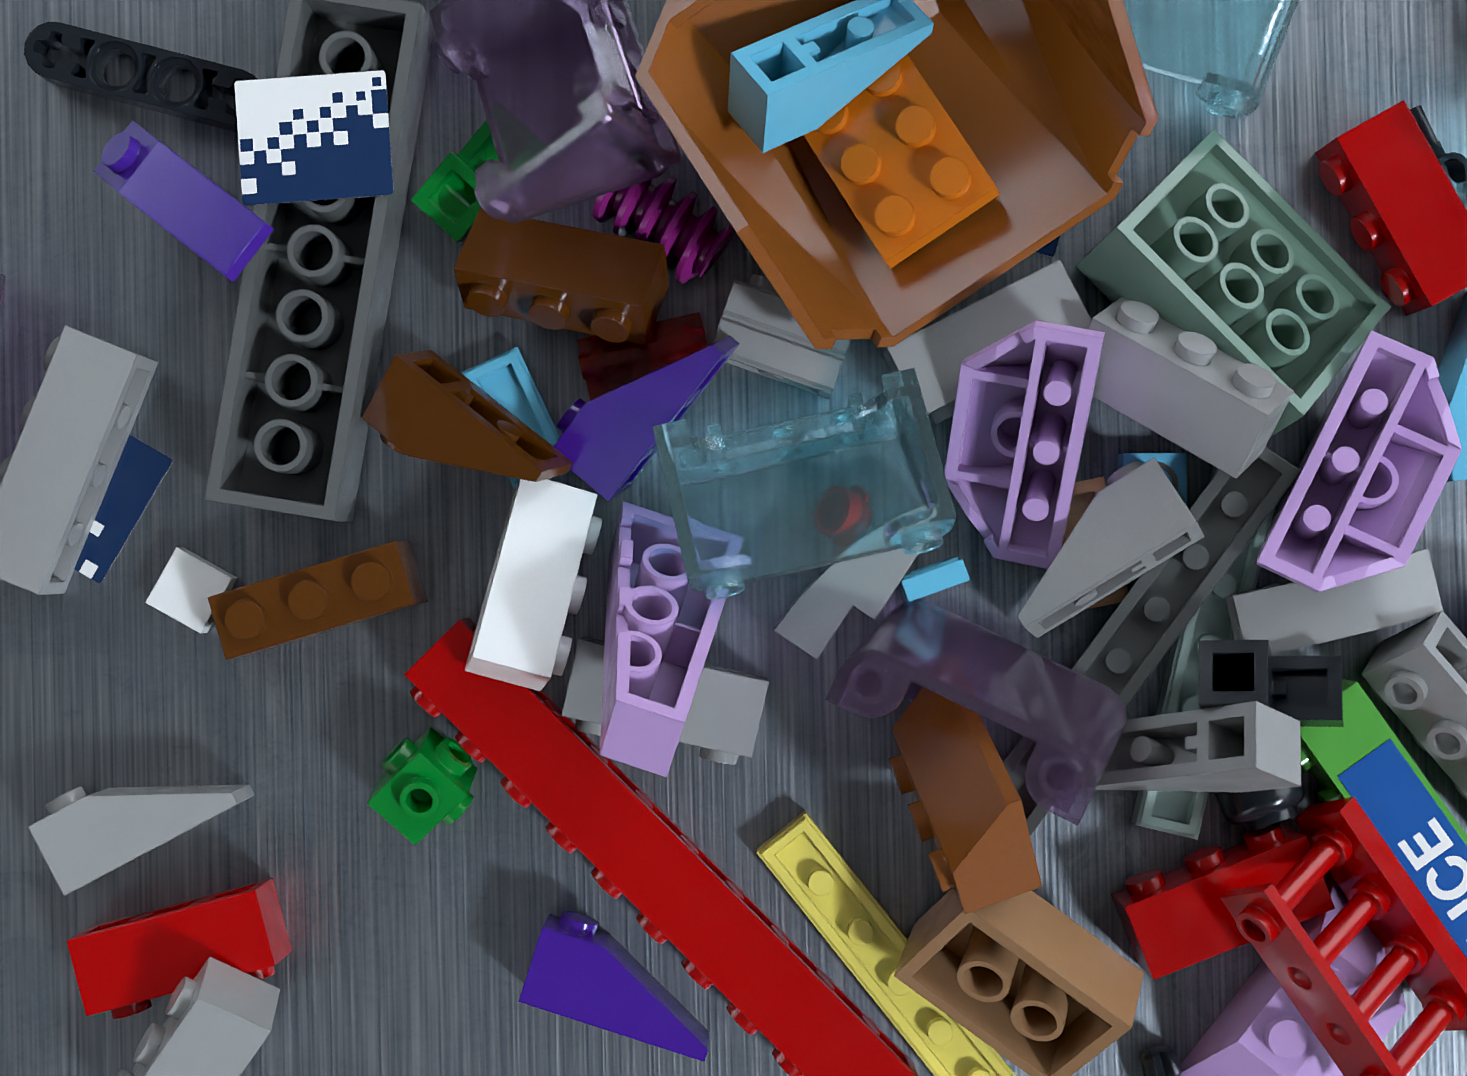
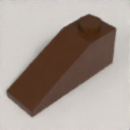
M432 350L395 354L362 416L364 421L380 433V439L386 446L398 453L414 458L532 482L566 474L574 463Z

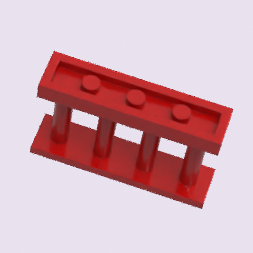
M1355 797L1308 805L1294 821L1302 833L1307 835L1311 849L1275 887L1270 883L1228 889L1220 899L1235 919L1236 926L1241 935L1254 946L1343 1076H1407L1443 1031L1467 1030V958ZM1329 870L1346 894L1349 902L1312 941L1292 913V910ZM1367 925L1371 932L1380 940L1386 956L1350 996L1330 965ZM1403 979H1405L1421 1002L1423 1010L1392 1048L1388 1050L1368 1021Z

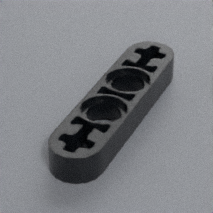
M46 22L38 25L29 33L24 45V55L27 64L36 74L56 86L237 133L236 111L223 100L212 98L213 86L220 93L235 97L234 83L236 81L258 80L253 74L243 69L61 22ZM63 44L77 56L86 58V66L83 68L78 63L65 59H58L54 64L47 59V53L49 49L59 50ZM120 54L131 56L135 64L132 78L126 84L120 86L109 85L104 77V69L107 62L112 57ZM179 70L192 72L196 80L193 94L188 99L180 102L168 100L165 94V83L168 77Z

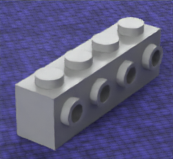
M1442 610L1381 641L1361 675L1369 683L1374 695L1390 707L1409 729L1417 745L1433 757L1451 778L1459 794L1467 799V638Z

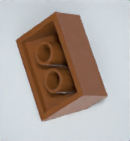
M953 659L940 663L892 728L899 755L888 759L901 794L904 795L913 791L917 801L907 805L921 842L933 838L938 849L929 852L928 857L941 891L945 892L954 888L962 909L967 914L1042 887L1021 798Z

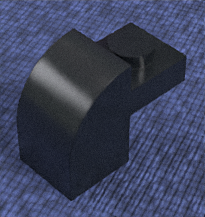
M1199 640L1198 705L1200 709L1257 701L1299 720L1300 727H1344L1341 656H1272L1268 640Z

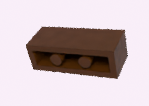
M479 209L453 268L463 305L466 309L474 310L487 317L505 316L534 322L550 330L563 328L597 335L609 342L619 343L627 341L646 346L648 345L669 287L665 245L484 209Z
M407 541L389 542L207 597L226 660L253 655L428 602L411 542Z

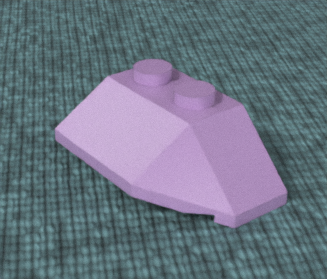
M1036 320L964 358L961 363L944 481L968 519L985 538L984 544L995 559L1048 569L1062 548L1105 332Z
M1370 331L1330 401L1298 466V469L1301 470L1286 490L1272 518L1255 562L1256 565L1316 593L1406 566L1462 451L1449 404L1438 380L1440 375L1434 357L1377 332Z
M1332 874L1328 876L1325 883L1335 909L1300 922L1312 941L1349 902L1346 894ZM1365 925L1330 967L1351 996L1386 954L1380 940ZM1263 960L1180 1064L1181 1075L1343 1076ZM1401 983L1368 1021L1382 1041L1407 1010Z

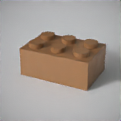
M954 888L949 890L913 925L894 973V977L1030 1076H1072L1128 1032L1133 1025L1144 975L1143 971L1032 890L965 914Z

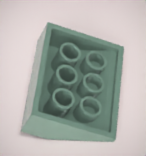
M1215 129L1191 150L1076 265L1112 303L1121 297L1145 303L1154 308L1160 318L1184 331L1196 332L1208 337L1215 343L1217 349L1243 363L1255 364L1267 369L1275 376L1276 381L1294 390L1271 437L1306 414L1363 343L1370 331L1375 328L1391 308Z

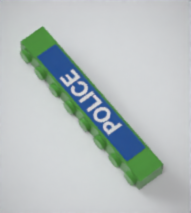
M1343 679L1344 727H1300L1301 772L1305 773L1309 770L1322 790L1316 794L1319 803L1355 797L1467 958V835L1359 683Z

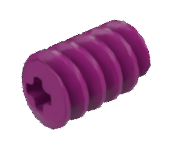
M636 149L631 150L613 168L602 184L593 206L592 216L599 223H605L615 217L613 232L617 236L627 237L637 230L635 239L665 245L667 267L679 259L674 276L679 283H687L698 274L700 279L715 264L736 231L731 224L719 232L713 229L718 209L714 206L698 217L692 214L698 196L694 191L678 202L672 199L677 182L674 176L669 177L657 187L651 182L657 164L652 160L639 170H633L631 165Z

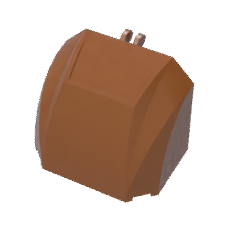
M667 0L635 77L732 227L814 348L832 349L836 340L871 339L876 347H894L1116 198L1124 183L1117 173L1138 135L1150 136L1159 119L1123 0H913L931 19L934 25L932 34L912 49L908 56L997 186L1000 195L891 269L885 263L803 135L762 153L728 112L731 52L854 0Z

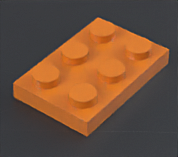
M908 54L818 129L803 135L890 269L1000 195L997 186Z

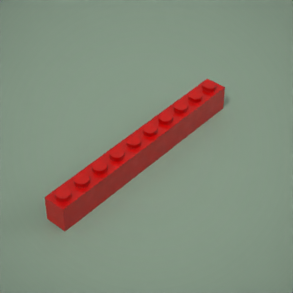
M469 617L459 619L404 674L415 685L409 691L413 699L435 718L443 713L460 730L455 735L458 744L473 759L480 763L488 758L505 775L500 781L504 790L524 808H528L533 804L550 821L545 826L549 835L564 850L571 854L578 849L595 866L590 873L603 890L615 899H618L623 894L640 911L636 916V920L650 937L659 944H663L668 939L685 956L681 964L696 983L706 990L714 985L730 1001L726 1007L727 1011L742 1029L750 1035H754L759 1030L776 1047L772 1051V1055L789 1076H918L914 1062L610 758L601 756L600 748L584 732L574 729L575 723L569 717L562 716V710L542 690L537 691L464 671L477 626Z

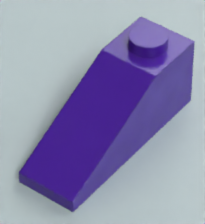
M133 120L124 132L116 134L109 140L102 152L101 162L93 171L125 199L233 282L274 230L269 224Z
M727 336L611 389L587 403L581 398L578 399L559 420L556 428L563 434L553 447L574 462L570 468L571 471L609 502L632 484L740 343L733 337Z
M562 911L561 917L552 914L548 915L542 927L518 1002L705 1062L709 1047V1031L610 933L597 929L598 921L573 911Z

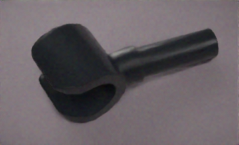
M1422 105L1410 109L1441 166L1444 164L1447 167L1451 180L1454 183L1466 182L1467 158L1456 152L1445 153L1440 141L1437 140Z

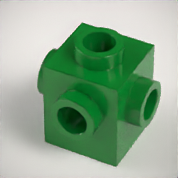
M430 727L415 743L408 737L404 738L386 756L380 765L385 771L380 775L367 804L412 844L416 845L441 821L449 826L467 810L474 799V796L469 791L478 768L473 765L471 756L456 740L449 737L443 738Z

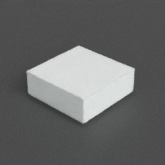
M176 547L145 603L200 634L208 633L214 619L207 597L232 590L238 578L184 547Z

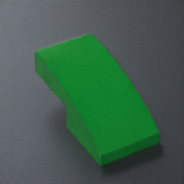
M498 105L458 154L450 151L412 197L411 201L456 242L462 243L467 238L479 209L495 212L551 150L510 113Z

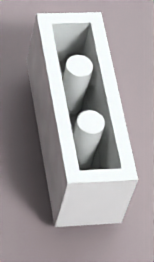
M519 479L513 491L464 671L537 691L542 690L552 674L558 676L563 674L572 643V638L562 636L567 612L577 615L587 584V577L577 575L583 553L592 555L602 525V518L592 516L598 494L548 479L538 482Z

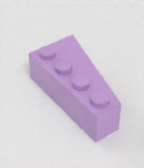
M625 501L622 502L608 555L600 739L601 756L667 777L734 577L744 541Z

